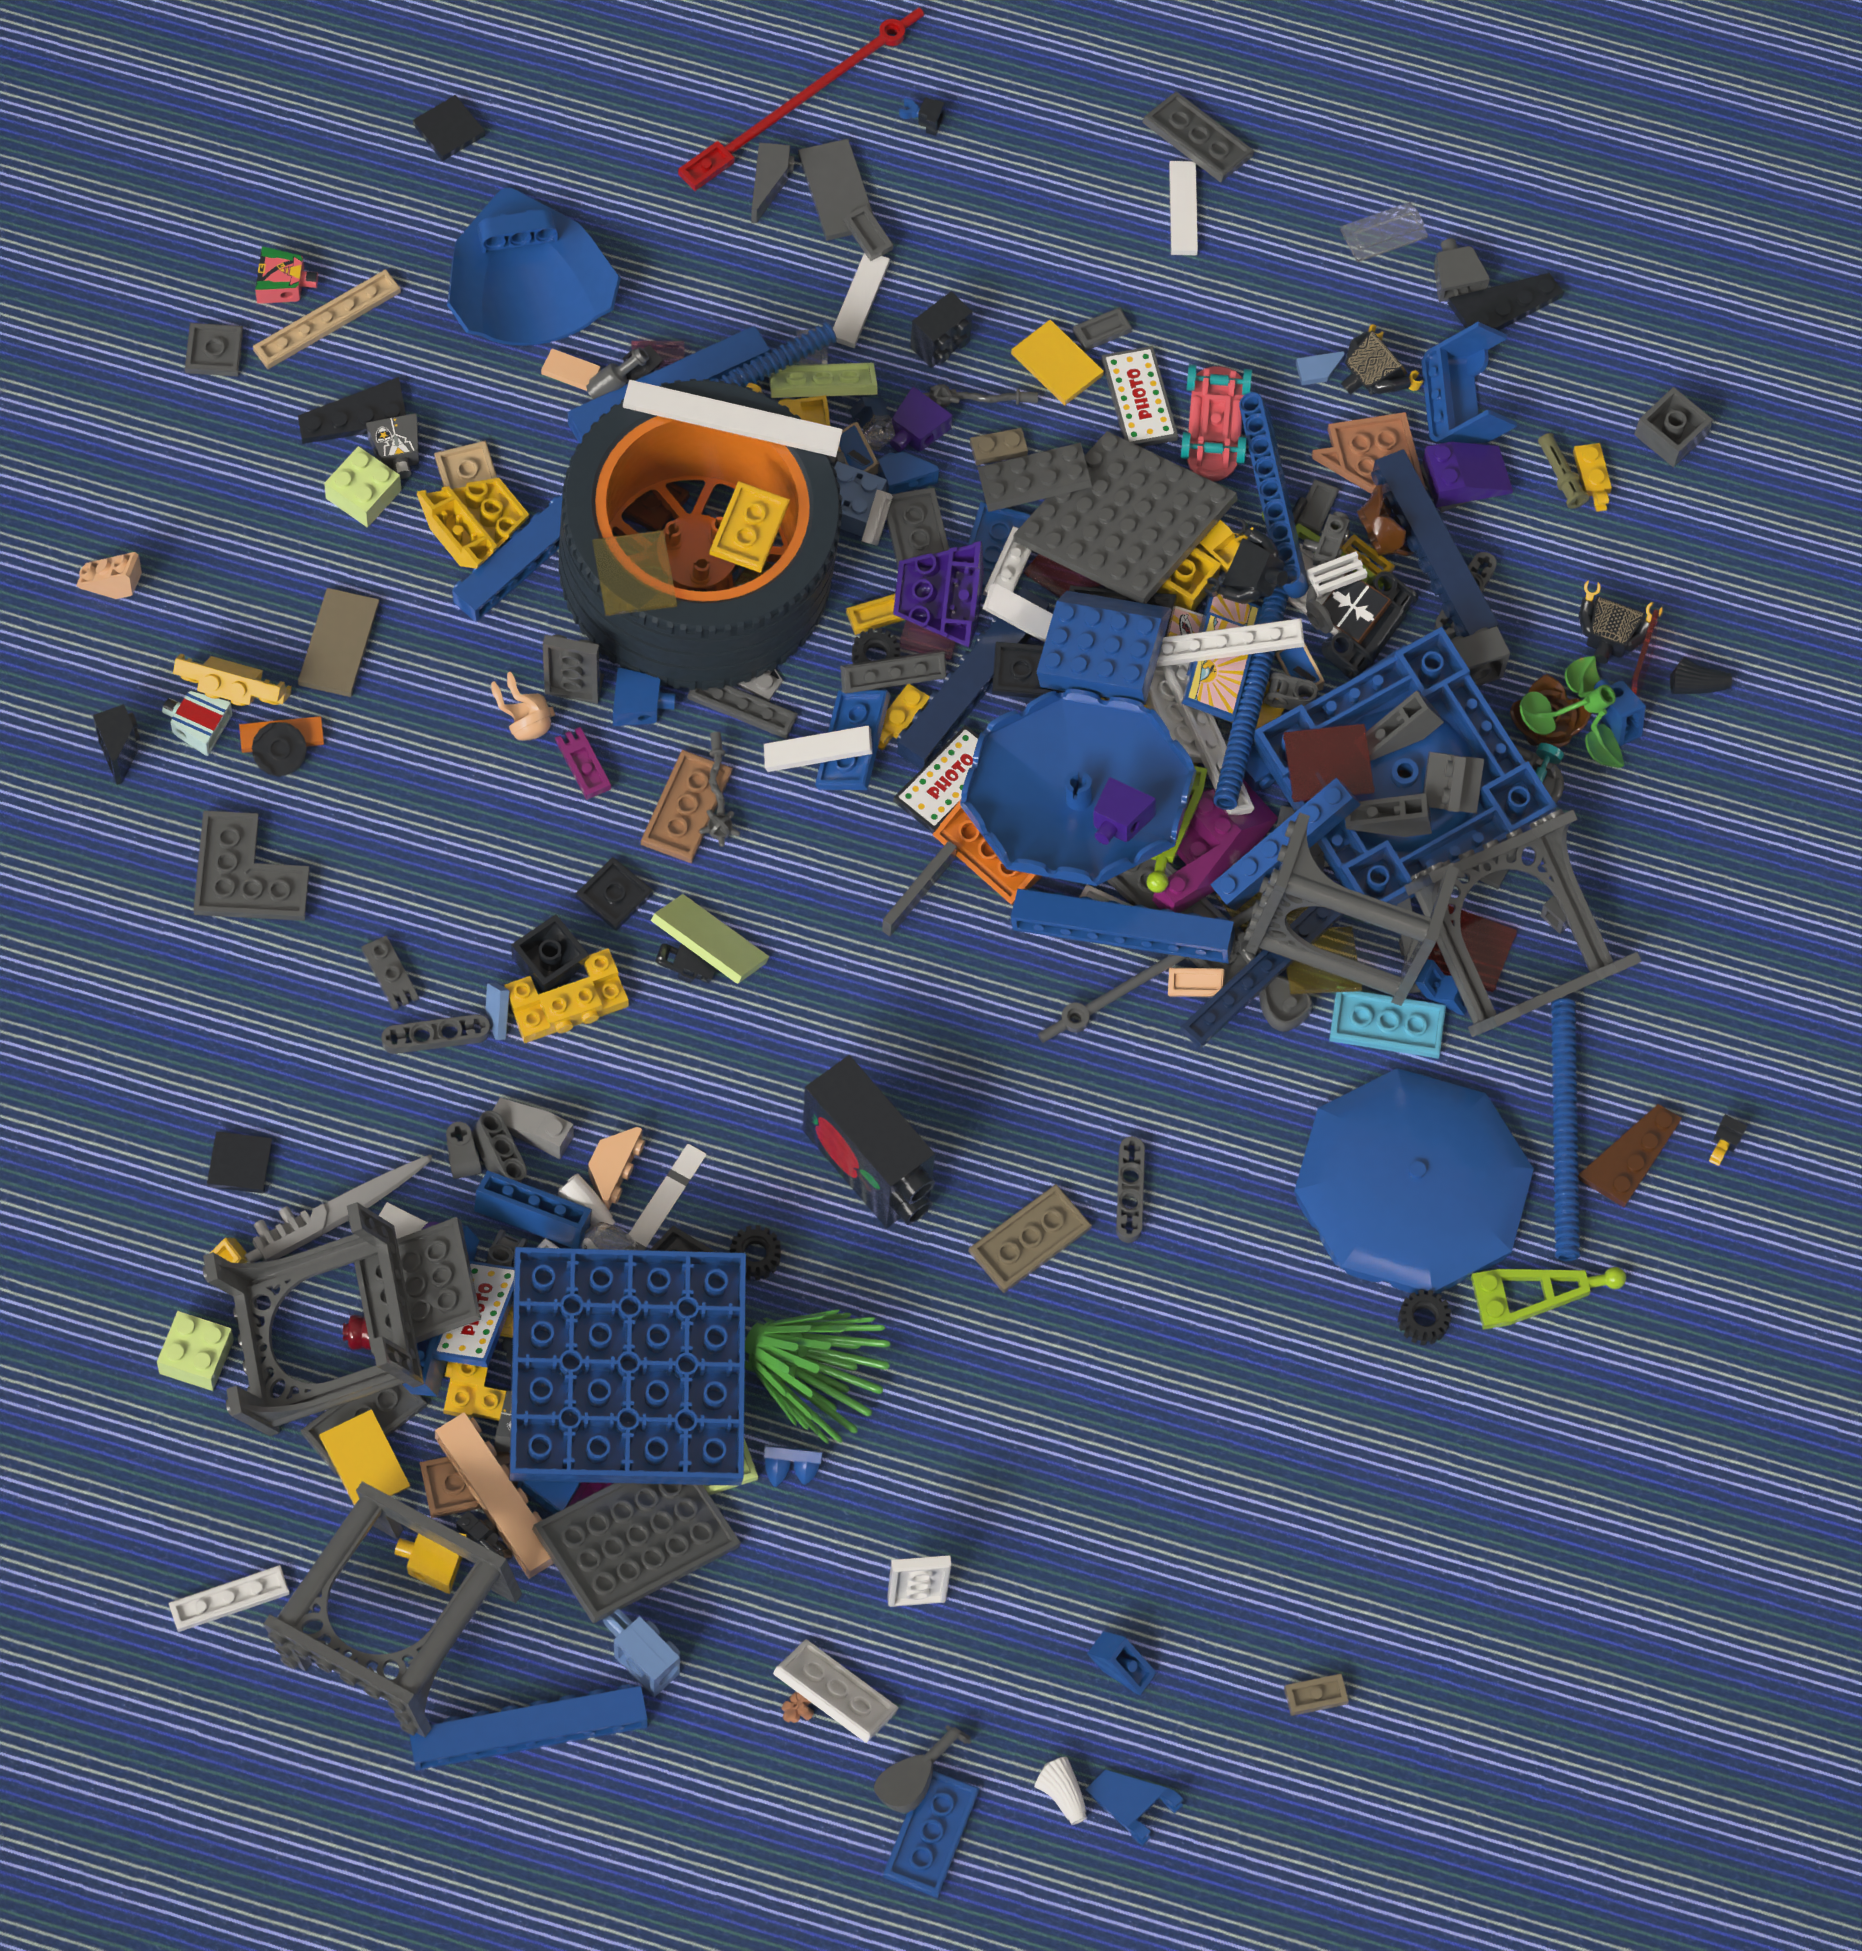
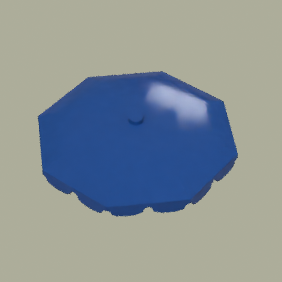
M1067 689L1063 693L1051 691L1031 701L1022 712L1014 710L997 717L988 724L983 733H980L973 755L972 767L969 768L964 781L960 806L1006 869L1097 886L1176 845L1195 780L1196 769L1183 746L1177 740H1172L1169 730L1160 716L1153 709L1146 708L1143 703L1123 697H1111L1105 701L1093 692L1080 689ZM1110 777L1156 798V815L1130 841L1124 842L1116 837H1113L1107 845L1097 841L1095 833L1098 829L1094 826L1093 812Z
M1396 1068L1317 1109L1294 1193L1303 1214L1311 1226L1318 1230L1320 1240L1336 1266L1345 1270L1347 1274L1371 1282L1379 1283L1385 1281L1390 1283L1392 1287L1409 1293L1415 1292V1294H1418L1419 1290H1424V1294H1428V1291L1431 1290L1433 1294H1438L1459 1284L1473 1273H1479L1491 1268L1512 1253L1534 1168L1486 1093Z

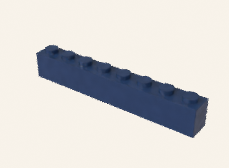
M1402 449L1375 460L1373 471L1371 472L1372 480L1376 486L1383 485L1384 502L1388 508H1392L1396 523L1406 530L1408 547L1412 552L1415 551L1419 558L1418 563L1421 571L1424 574L1427 573L1430 578L1431 589L1435 596L1439 595L1446 617H1451L1456 636L1467 637L1473 635L1481 628L1490 629L1498 627V621L1405 450Z
M1023 587L1017 594L1049 612V603ZM994 616L990 623V629L986 633L983 631L975 641L976 646L971 652L966 651L959 662L960 666L956 671L951 670L947 674L943 687L940 690L936 689L928 699L929 704L924 710L919 709L912 720L913 724L909 729L904 728L900 732L896 740L898 743L897 754L919 769H922L943 748L992 687L996 642L1026 644L1032 635Z

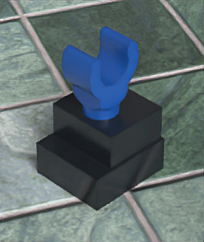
M925 97L921 107H919L913 100L904 98V106L910 109L904 110L900 108L899 116L903 119L918 117V124L926 127V133L936 136L945 117V102Z

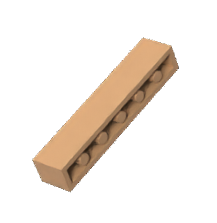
M464 1412L436 1429L435 1439L476 1501H478L488 1519L498 1529V1534L508 1549L511 1550L512 1555L528 1579L554 1564L532 1530L534 1524L542 1521L536 1511L533 1513L526 1505L529 1501L521 1488L516 1489L512 1482L509 1481V1469L505 1464L500 1466L495 1458L497 1453L493 1445L489 1441H483L479 1435L482 1432L480 1426L473 1417L469 1419Z

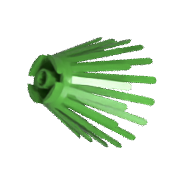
M840 1309L777 1321L767 1317L763 1318L767 1323L763 1325L757 1322L753 1325L745 1340V1352L749 1353V1362L745 1361L746 1370L757 1375L795 1426L797 1425V1420L804 1429L808 1430L809 1427L828 1444V1438L811 1421L812 1419L837 1442H843L841 1436L787 1385L850 1432L857 1433V1427L837 1413V1407L801 1380L865 1416H871L872 1410L843 1394L849 1391L847 1385L824 1374L877 1394L883 1392V1387L825 1364L850 1371H856L857 1364L887 1370L890 1367L888 1362L831 1350L830 1348L831 1346L858 1349L861 1346L886 1348L890 1346V1342L887 1340L801 1332L882 1331L886 1327L884 1325L849 1324L872 1322L875 1318H848L852 1314H837Z

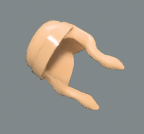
M508 672L507 684L513 697L517 701L524 703L504 704L502 693L495 681L491 683L492 694L496 698L499 709L514 718V723L509 726V729L517 740H533L548 732L551 727L550 718L555 716L553 707H548L546 699L542 694L521 695L517 689L513 674Z

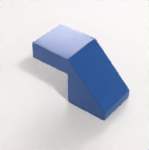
M1427 959L1414 983L1426 998L1438 1004L1446 1005V1008L1459 1015H1465L1467 1009L1452 976L1444 975L1434 960Z

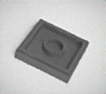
M190 323L185 373L238 377L243 326Z

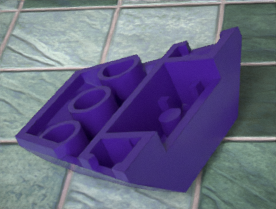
M982 541L959 548H950L947 551L925 554L899 561L893 614L970 648L979 621L984 576Z

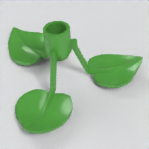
M1595 656L1577 659L1565 671V680L1568 687L1573 692L1578 693L1580 698H1584L1582 701L1551 712L1550 702L1543 694L1529 692L1523 696L1519 705L1521 716L1525 724L1532 731L1541 735L1550 734L1555 730L1556 725L1553 717L1583 705L1588 712L1598 713L1591 724L1592 731L1587 733L1585 737L1587 750L1590 756L1602 765L1615 768L1624 767L1622 753L1613 732L1605 724L1598 725L1601 718L1607 714L1605 708L1612 705L1616 697L1614 691L1608 685H1601L1594 690L1595 684L1600 681Z

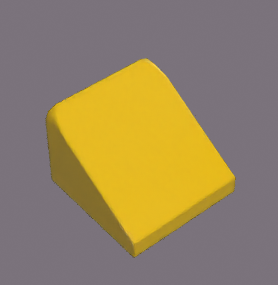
M224 1238L210 1252H214L232 1263H247L245 1258L247 1252L235 1238Z

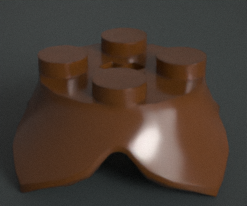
M1380 484L1373 489L1370 498L1361 509L1356 511L1362 525H1364L1367 536L1378 556L1387 554L1411 556L1414 552L1404 545L1406 530L1391 518V508H1388L1385 502H1383V485Z
M1549 674L1540 677L1529 689V692H1539L1548 699L1551 705V712L1582 701L1578 698L1569 699L1566 696L1563 685ZM1521 700L1514 702L1510 708V716L1515 726L1527 737V742L1533 746H1537L1540 743L1551 744L1557 748L1567 745L1571 738L1587 725L1591 713L1583 705L1553 717L1556 725L1555 730L1550 734L1541 735L1532 731L1525 724L1520 713L1519 705Z

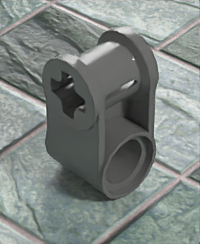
M1283 673L1270 674L1269 691L1264 696V702L1274 708L1292 710L1301 704L1305 706L1317 699L1318 688L1313 681L1291 677ZM1306 694L1310 698L1304 699L1299 695Z
M463 1122L452 1123L446 1131L453 1179L481 1174L479 1157L474 1146L470 1127ZM460 1134L463 1141L458 1142L455 1135Z
M500 1229L492 1246L489 1248L486 1263L514 1267L515 1247H526L528 1240L525 1238L517 1239L507 1235L505 1230Z

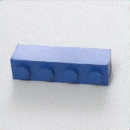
M487 1170L476 1190L475 1212L568 1247L579 1249L589 1232L592 1209Z

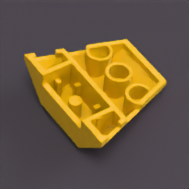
M500 478L469 482L465 487L453 489L446 486L442 487L441 491L426 493V490L417 491V496L430 530L461 567L477 569L529 518V513Z

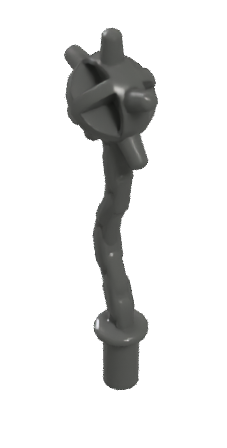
M937 384L930 387V392L923 393L942 408L948 407L951 402L959 403L963 399L987 403L1015 400L1016 405H1019L1020 402L1038 403V392H1020L1019 389L1016 390V394L982 395L975 392H957L956 389H949L945 384Z
M712 732L710 734L712 750L709 754L714 757L715 762L710 771L709 784L711 791L715 794L718 808L716 815L711 809L707 810L710 820L707 827L701 828L699 832L700 834L709 833L711 837L718 839L720 847H724L725 838L730 834L739 836L740 831L732 826L731 818L734 816V812L730 811L727 815H724L725 800L723 793L719 790L716 777L720 769L722 756L726 752L722 748L721 733Z

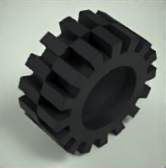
M873 628L868 629V634L862 631L860 638L856 637L852 645V662L872 661L866 657L865 653L869 648L873 647L883 649L886 652L885 659L899 657L901 653L900 643H897L895 635L890 637V631L886 630L885 634H882V628H877V633H873Z
M751 1225L746 1226V1231L743 1232L741 1229L738 1231L737 1237L734 1235L732 1244H730V1253H744L745 1249L751 1244L762 1245L767 1254L763 1260L753 1262L746 1258L745 1279L750 1280L751 1276L755 1277V1281L760 1280V1276H764L766 1279L769 1277V1273H774L776 1267L780 1264V1241L777 1240V1235L774 1232L770 1234V1229L767 1227L761 1230V1225H756V1229H751Z
M1419 1290L1417 1295L1413 1292L1409 1298L1406 1297L1403 1301L1398 1316L1400 1331H1405L1404 1336L1406 1338L1412 1337L1411 1342L1416 1344V1341L1420 1340V1345H1426V1342L1429 1341L1431 1345L1435 1343L1436 1339L1441 1340L1444 1333L1446 1334L1451 1321V1309L1447 1308L1449 1304L1447 1300L1441 1301L1442 1295L1439 1293L1435 1297L1432 1295L1433 1291L1431 1290L1428 1291V1294H1424V1290ZM1421 1308L1429 1309L1435 1315V1322L1430 1326H1421L1415 1321L1414 1313Z

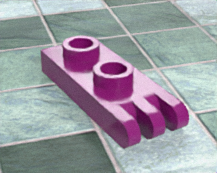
M581 727L575 729L578 739H575L571 731L565 733L568 743H564L561 735L555 737V740L583 795L588 800L611 790V784Z

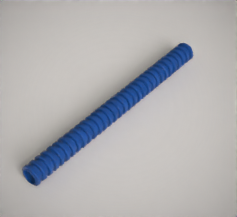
M824 322L822 327L818 325L814 331L810 329L807 335L803 333L801 338L795 337L793 342L787 341L785 346L782 344L778 350L774 348L772 353L766 352L764 357H757V361L751 360L749 365L743 364V368L737 367L734 373L730 371L728 376L722 375L720 380L728 384L736 383L746 388L748 383L757 384L758 380L762 382L764 377L770 378L772 373H779V369L783 371L787 365L791 367L793 362H800V358L806 359L808 354L814 355L816 350L820 352L823 346L827 348L829 343L835 344L837 342L836 334L831 325Z
M1275 587L1270 597H1264L1258 624L1283 621L1289 598L1283 588ZM1275 651L1251 655L1213 799L1214 804L1224 810H1231L1237 807Z
M1559 998L1551 1003V1023L1553 1024L1551 1027L1553 1042L1551 1044L1553 1048L1552 1056H1554L1552 1058V1063L1554 1064L1552 1066V1071L1554 1072L1552 1074V1079L1554 1080L1552 1082V1087L1554 1088L1552 1091L1554 1096L1552 1102L1555 1104L1552 1107L1553 1112H1555L1553 1114V1120H1555L1553 1122V1127L1555 1128L1553 1130V1135L1555 1136L1553 1138V1143L1555 1144L1553 1147L1555 1152L1553 1155L1555 1160L1553 1163L1555 1168L1553 1174L1555 1176L1554 1192L1556 1193L1554 1195V1200L1556 1201L1554 1203V1208L1556 1209L1554 1211V1216L1556 1217L1554 1220L1556 1225L1554 1228L1556 1233L1554 1239L1556 1241L1555 1249L1557 1250L1555 1257L1562 1261H1573L1580 1257V1252L1578 1251L1580 1248L1578 1243L1580 1240L1578 1234L1580 1228L1577 1226L1580 1220L1577 1218L1579 1216V1210H1577L1579 1208V1187L1577 1185L1579 1183L1577 1177L1579 1175L1577 1169L1579 1157L1578 1153H1576L1578 1151V1145H1576L1578 1143V1138L1576 1137L1578 1135V1130L1576 1129L1578 1127V1122L1576 1121L1578 1118L1576 1113L1578 1110L1576 1105L1578 1099L1576 1097L1577 1081H1575L1577 1079V1074L1575 1073L1577 1071V1066L1575 1065L1577 1062L1575 1057L1577 1054L1575 1049L1577 1043L1575 1041L1576 1033H1574L1576 1031V1026L1574 1025L1576 1023V1003L1568 998Z

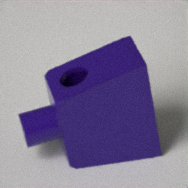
M912 387L892 418L891 431L895 436L889 441L890 445L898 452H902L908 444L915 450L922 451L951 429L952 414L918 389Z
M1110 777L1093 812L1094 826L1098 829L1095 833L1097 841L1105 845L1113 837L1124 842L1130 841L1156 815V798Z

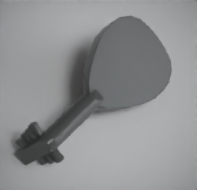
M1243 932L1237 936L1232 955L1234 956L1239 952L1245 961L1249 963L1256 956L1245 951L1248 941L1243 939L1245 935ZM1279 975L1259 993L1263 1015L1267 1022L1278 1031L1287 1032L1300 1026L1311 1014L1313 1008L1311 997L1302 986L1288 978Z
M947 1725L945 1728L948 1732L925 1755L907 1758L893 1764L882 1772L876 1779L874 1792L882 1803L894 1811L900 1813L913 1811L919 1806L928 1792L933 1775V1763L957 1738L965 1744H970L972 1742L970 1740L971 1737L958 1728H952Z

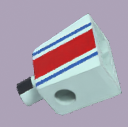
M190 691L181 703L168 698L164 703L162 713L173 717L171 727L174 735L208 756L230 720L232 708L229 701L210 698L204 694Z

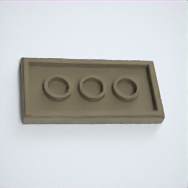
M330 588L326 589L298 679L299 686L348 697L352 696L380 604L379 599Z
M1055 1184L972 1245L968 1252L1000 1290L1005 1293L1089 1231L1092 1225L1058 1185Z

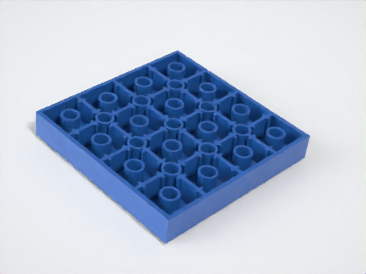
M515 1247L509 1481L741 1486L744 1478L746 1253Z

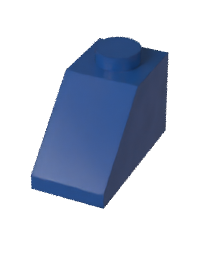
M906 452L888 453L878 459V475L881 478L887 479L886 492L889 494L914 491L938 483L939 469L937 465Z
M1103 1631L1087 1653L1104 1673L1138 1695L1142 1694L1157 1673L1128 1639L1120 1635Z

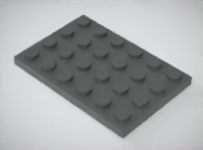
M614 1483L534 1524L532 1528L593 1624L613 1614L617 1609L621 1610L739 1548L741 1544L703 1485Z

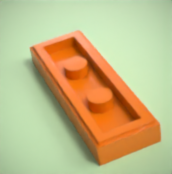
M321 716L239 724L242 753L252 752L255 735L262 727L274 722L289 723L297 728L305 739L306 747L324 745Z

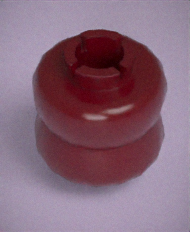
M351 1315L349 1322L343 1324V1341H348L349 1348L352 1350L362 1348L371 1350L365 1316Z

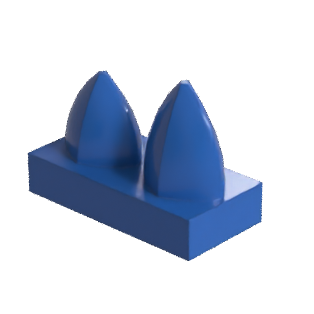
M766 1444L764 1450L765 1469L771 1484L777 1487L785 1479L791 1461H794L796 1476L803 1485H806L817 1474L819 1465L822 1462L823 1451Z

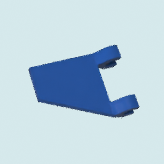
M1104 1770L1085 1789V1792L1124 1826L1141 1846L1151 1838L1149 1835L1151 1831L1137 1820L1151 1806L1161 1799L1174 1814L1183 1807L1181 1803L1183 1798L1174 1790L1109 1770Z

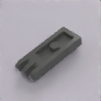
M387 936L361 947L362 953L393 1011L399 1009L398 1003L395 1000L398 997L403 1006L409 1004L405 995L409 993L413 1002L419 1000Z

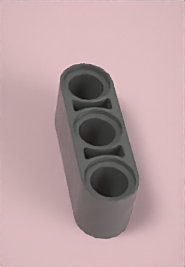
M494 1111L483 1112L471 1132L473 1141L487 1170L521 1183L526 1176L527 1169L503 1118Z

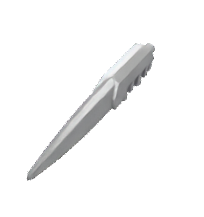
M432 1155L400 1166L325 1204L317 1206L313 1209L311 1217L304 1210L295 1218L290 1208L286 1206L279 1210V1214L285 1223L276 1225L275 1229L270 1231L264 1220L257 1221L254 1227L260 1237L256 1236L253 1238V1245L256 1249L245 1254L247 1262L254 1263L260 1259L264 1262L277 1260L349 1220L347 1205L358 1202L362 1206L369 1208L425 1167L432 1160Z

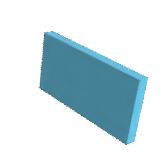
M1337 987L1329 1041L1439 1059L1446 1005L1406 998L1402 1006L1391 1003L1393 996Z

